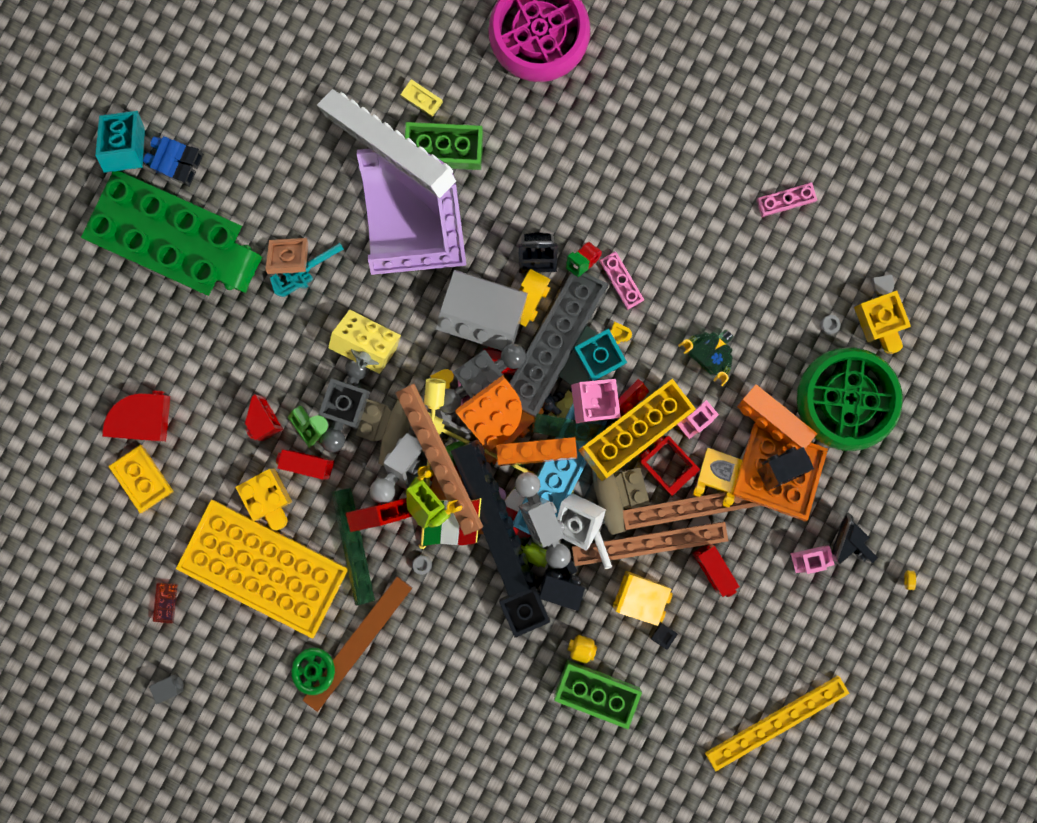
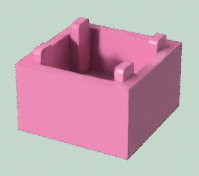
M616 379L579 382L571 385L576 423L621 418Z

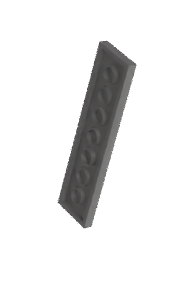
M573 273L570 274L528 349L524 364L517 369L510 382L520 398L522 411L535 418L537 417L545 399L548 397L607 290L608 283L587 273L582 274L579 278Z

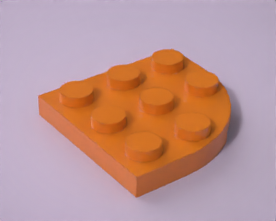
M502 375L455 411L490 452L496 448V445H500L514 433L521 420L522 405L518 394L504 375Z

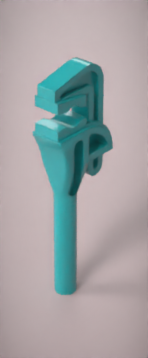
M339 243L306 262V272L282 273L286 276V280L289 283L286 286L281 282L279 276L274 274L270 277L274 293L279 297H285L299 288H308L307 283L313 280V276L308 273L310 269L344 250L342 245Z

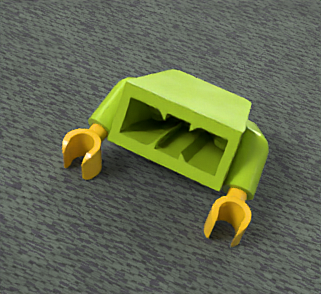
M429 466L419 467L417 471L418 477H415L406 489L407 509L422 528L428 526L438 527L451 516V513L462 510V506L455 508V502L458 500L448 502L447 509H444L443 503L423 481L424 478L433 476V470H427Z

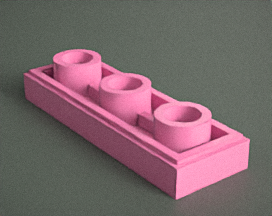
M811 182L759 197L756 201L761 217L814 203L817 201V197ZM785 197H788L790 202H787Z
M616 251L599 260L627 310L644 301ZM624 278L625 282L620 283L618 279Z

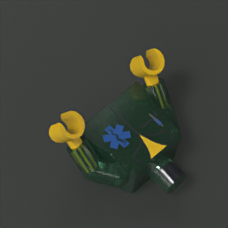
M725 329L720 336L714 332L711 334L707 332L698 333L678 345V347L684 346L686 351L683 353H687L712 377L716 376L713 380L714 382L720 379L722 381L721 386H723L728 381L733 360L731 354L733 349L728 343L734 337L728 330Z

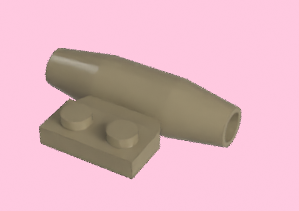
M368 399L356 436L371 441H381L378 464L384 466L386 455L395 449L396 443L400 438L409 433L411 424L399 400H397L391 410L385 404Z
M641 468L620 472L616 477L613 473L603 481L599 479L592 469L596 497L599 506L606 509L603 519L610 535L625 532L623 508L634 509L650 505Z

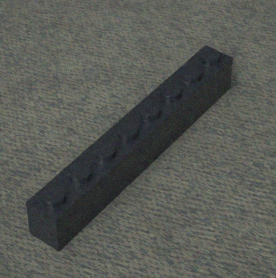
M477 439L451 450V453L470 500L481 498L479 519L483 525L482 531L508 596L530 590L535 584V576L529 569L528 558L523 553L520 546V538L516 535L513 528V520L508 516L506 503L500 496L499 485L492 476V468L485 458L484 447Z

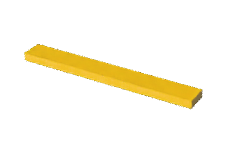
M837 675L708 750L705 754L716 772L850 693L840 676Z

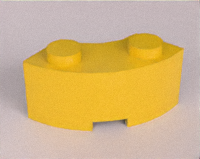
M532 269L529 270L519 289L528 293L520 324L525 327L529 321L533 322L538 314L536 308L541 298H546L550 291L548 284L551 279Z

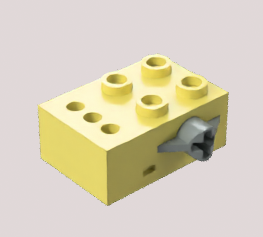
M349 310L332 332L328 348L355 361L357 366L361 368L367 367L380 374L396 352L401 335Z

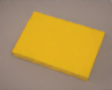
M143 445L137 446L108 466L140 514L174 492Z

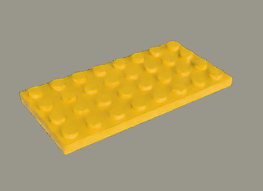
M215 500L210 501L176 567L178 571L312 639L315 638L349 570L348 567L257 521H253L251 518Z

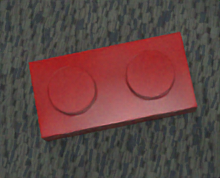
M637 379L618 399L621 417L632 410L649 393V390L641 380Z

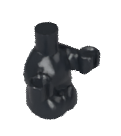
M561 391L554 396L549 393L542 409L552 412L556 417L559 416L562 411L557 407V403L559 400L564 399L565 395Z

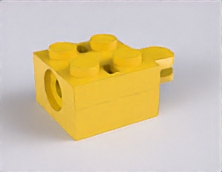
M898 291L854 307L867 343L879 339L884 352L887 354L897 353L903 348L898 331L909 328L911 325Z
M268 469L235 487L253 521H258L265 517L272 530L283 529L287 525L288 519L282 508L292 503V500L275 469Z

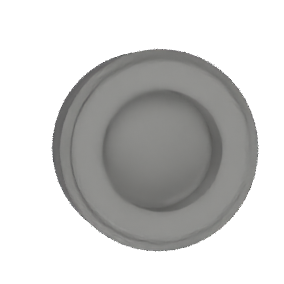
M828 315L820 322L821 331L827 335L838 332L841 326L840 320L834 315Z
M426 555L417 556L412 563L413 570L420 575L428 573L432 567L431 559Z

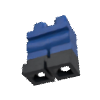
M165 136L163 138L153 137L150 146L157 149L155 156L149 153L145 154L143 162L156 173L190 187L196 174L194 169H198L204 154L198 148L184 145Z

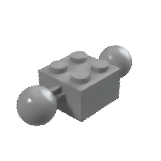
M406 433L403 438L397 441L395 449L386 455L384 466L387 476L385 479H378L372 483L370 487L371 498L379 504L390 502L395 495V484L406 490L414 478L418 477V468L427 466V457L417 438Z
M531 472L522 473L516 479L515 488L519 495L528 499V502L518 507L530 535L538 545L543 548L548 546L545 557L547 563L552 568H564L570 562L571 554L565 545L558 542V540L564 538L562 531L565 529L562 522L556 518V507L553 502L538 495L540 490L539 478Z

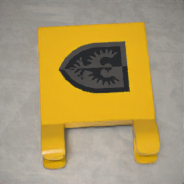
M707 448L693 495L700 497L704 493L705 485L726 492L722 505L729 508L734 503L735 496L732 493L742 460Z

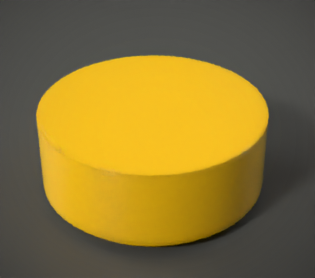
M905 571L904 587L906 590H915V571Z

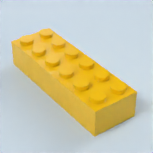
M671 379L578 451L599 479L603 481L689 416L696 408L676 382Z

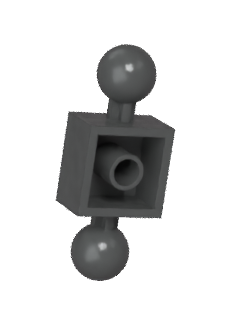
M509 344L504 347L501 352V358L496 362H493L486 350H484L453 371L461 386L456 390L445 389L444 405L440 407V410L447 414L456 412L455 410L461 406L463 398L467 395L470 398L474 397L503 375L501 373L503 370L521 367L526 360L525 350L518 344Z
M348 359L345 365L346 372L349 375L347 382L344 383L331 378L318 414L333 420L331 428H328L320 437L321 446L328 452H337L343 448L345 444V436L342 432L344 424L355 428L359 427L367 400L371 394L370 391L357 387L359 380L365 378L370 369L357 366V363L351 359Z

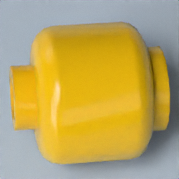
M577 635L574 640L570 639L567 651H570L571 659L588 663L590 660H594L597 645H595L593 639Z

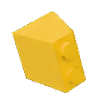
M625 571L612 607L615 612L658 626L659 622H663L666 611H664L666 603H670L673 593H671V588Z

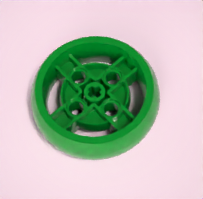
M846 347L828 351L816 358L808 366L800 379L796 401L801 421L817 433L814 437L816 440L836 450L859 451L878 444L892 432L902 412L903 394L896 373L884 359L868 350ZM842 362L841 372L831 376L824 386H815L817 379L827 367ZM864 366L877 377L882 386L883 393H878L873 381L864 375ZM850 375L853 376L855 379L853 385H851L848 382V377ZM828 392L833 394L834 399L832 402L827 400ZM849 396V398L852 399V402L846 400V397ZM866 397L872 400L870 407L865 403ZM814 405H821L825 416L835 424L834 433L829 431L819 420ZM876 412L882 413L879 422L870 432L857 437L859 426L867 423ZM846 413L849 414L851 417L849 423H846L844 421V415Z

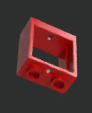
M668 435L657 439L654 442L656 446L653 449H646L640 455L641 460L639 463L670 496H673L701 469ZM666 443L688 466L669 486L647 463Z
M282 449L281 453L279 452L277 455L276 464H278L277 469L325 480L331 477L334 460Z
M704 545L692 553L717 594L722 597H730L737 592L736 589L740 586L714 545Z

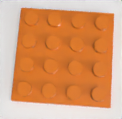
M754 423L732 495L802 521H808L828 448L810 442L805 451L814 469L797 479L767 491L757 469L762 467L761 463L776 454L781 455L785 453L787 448L781 442L773 439L771 434L765 429L758 427Z

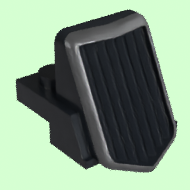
M540 232L523 234L521 236V244H518L519 273H528L530 269L536 272H557L558 245L554 243V236L550 233Z
M846 513L831 552L832 558L836 563L841 564L854 553L860 560L862 559L864 562L867 560L873 563L878 557L864 544L870 537L854 523V517L850 513Z

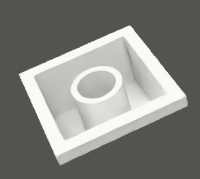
M573 493L561 502L557 520L562 522L565 529L562 531L564 534L563 539L584 550H588L602 525L606 509Z

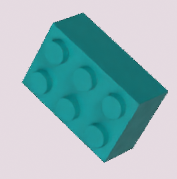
M138 111L99 116L95 156L104 173L143 168L145 127Z

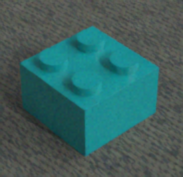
M609 328L573 349L590 381H596L628 363Z

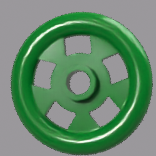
M309 648L302 651L292 664V681L295 687L306 695L323 693L334 680L335 665L333 659L326 651L320 648ZM315 656L322 658L321 663L314 662ZM304 659L309 662L305 668L301 666ZM313 668L316 669V674H315V675L312 674V669H313ZM323 668H327L326 677L322 676ZM303 673L305 678L307 679V681L304 683L300 679V676ZM319 680L320 685L313 687L312 681Z

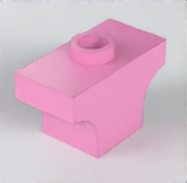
M705 400L694 412L679 422L677 426L687 439H690L711 424L719 414Z
M829 545L790 553L795 573H815L827 570V567L834 565Z

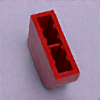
M152 391V394H133L121 399L107 414L102 437L166 442L171 396L164 395L163 391Z
M407 497L346 513L350 532L378 527L413 517L407 509Z

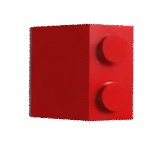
M256 394L253 395L245 421L247 426L245 430L251 439L265 441L284 429L266 398Z

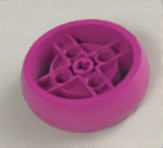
M497 0L490 16L488 35L491 48L499 63L514 76L531 82L552 81L572 71L583 58L590 41V20L582 0H551L562 5L560 8L545 1ZM514 7H517L518 12L513 19L511 31L502 35V24L505 17ZM531 11L534 12L535 15L529 16L527 15V13ZM559 20L561 23L555 25L552 21ZM577 26L576 41L570 51L563 56L560 49L566 41L568 30ZM520 36L527 38L525 41L518 40ZM550 45L552 46V48L550 50H546L543 48V46ZM521 52L529 58L542 59L544 63L527 62L515 55Z

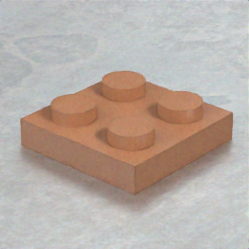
M307 238L269 240L266 261L267 274L306 272Z

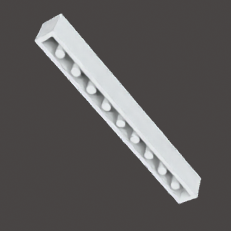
M332 89L317 104L326 118L439 199L456 182L452 175L453 170L446 163L442 165L433 154L429 156L423 147H417L410 138L405 139L398 130L393 131L388 123H382L375 114L371 116L367 109L364 107L360 108L353 99L349 101L344 93H338Z

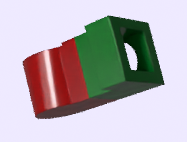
M587 242L576 253L572 252L567 256L566 269L579 278L599 260L602 251L592 243Z

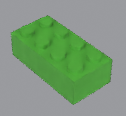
M406 122L405 139L410 138L417 147H423L428 154H433L449 165L451 169L481 170L483 126Z
M567 660L554 694V701L629 729L642 691L640 687Z

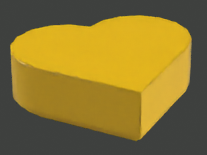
M614 321L610 332L616 343L620 344V342L629 341L632 337L631 330Z
M449 369L441 370L430 376L431 378L445 380V389H450V383L454 380V374Z

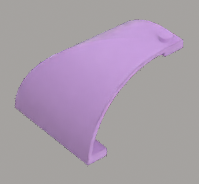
M371 149L357 150L368 216L370 238L368 262L371 275L466 266L456 182L439 199Z

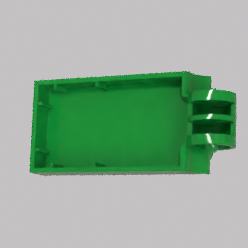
M112 171L81 236L82 239L208 296L216 280L223 283L226 290L236 289L246 294L251 279L255 276V271L263 259L261 255L253 252L249 245L241 246L235 243L242 225L120 171Z

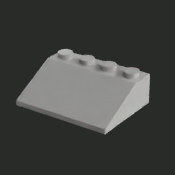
M454 270L439 314L436 330L502 351L504 347L515 342L528 293Z

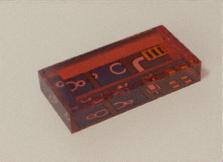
M160 582L156 584L153 622L174 623L178 584Z

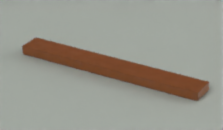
M399 576L396 577L333 659L335 676L330 687L321 694L306 695L303 699L306 704L317 712L320 710L412 590V586ZM327 669L322 674L323 677L327 676ZM317 680L313 687L320 685L319 680Z

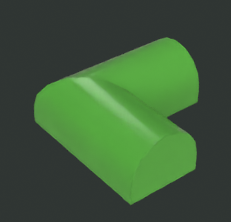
M303 406L293 409L288 415V419L309 448L320 439L328 428V422L324 417L316 415L310 418Z

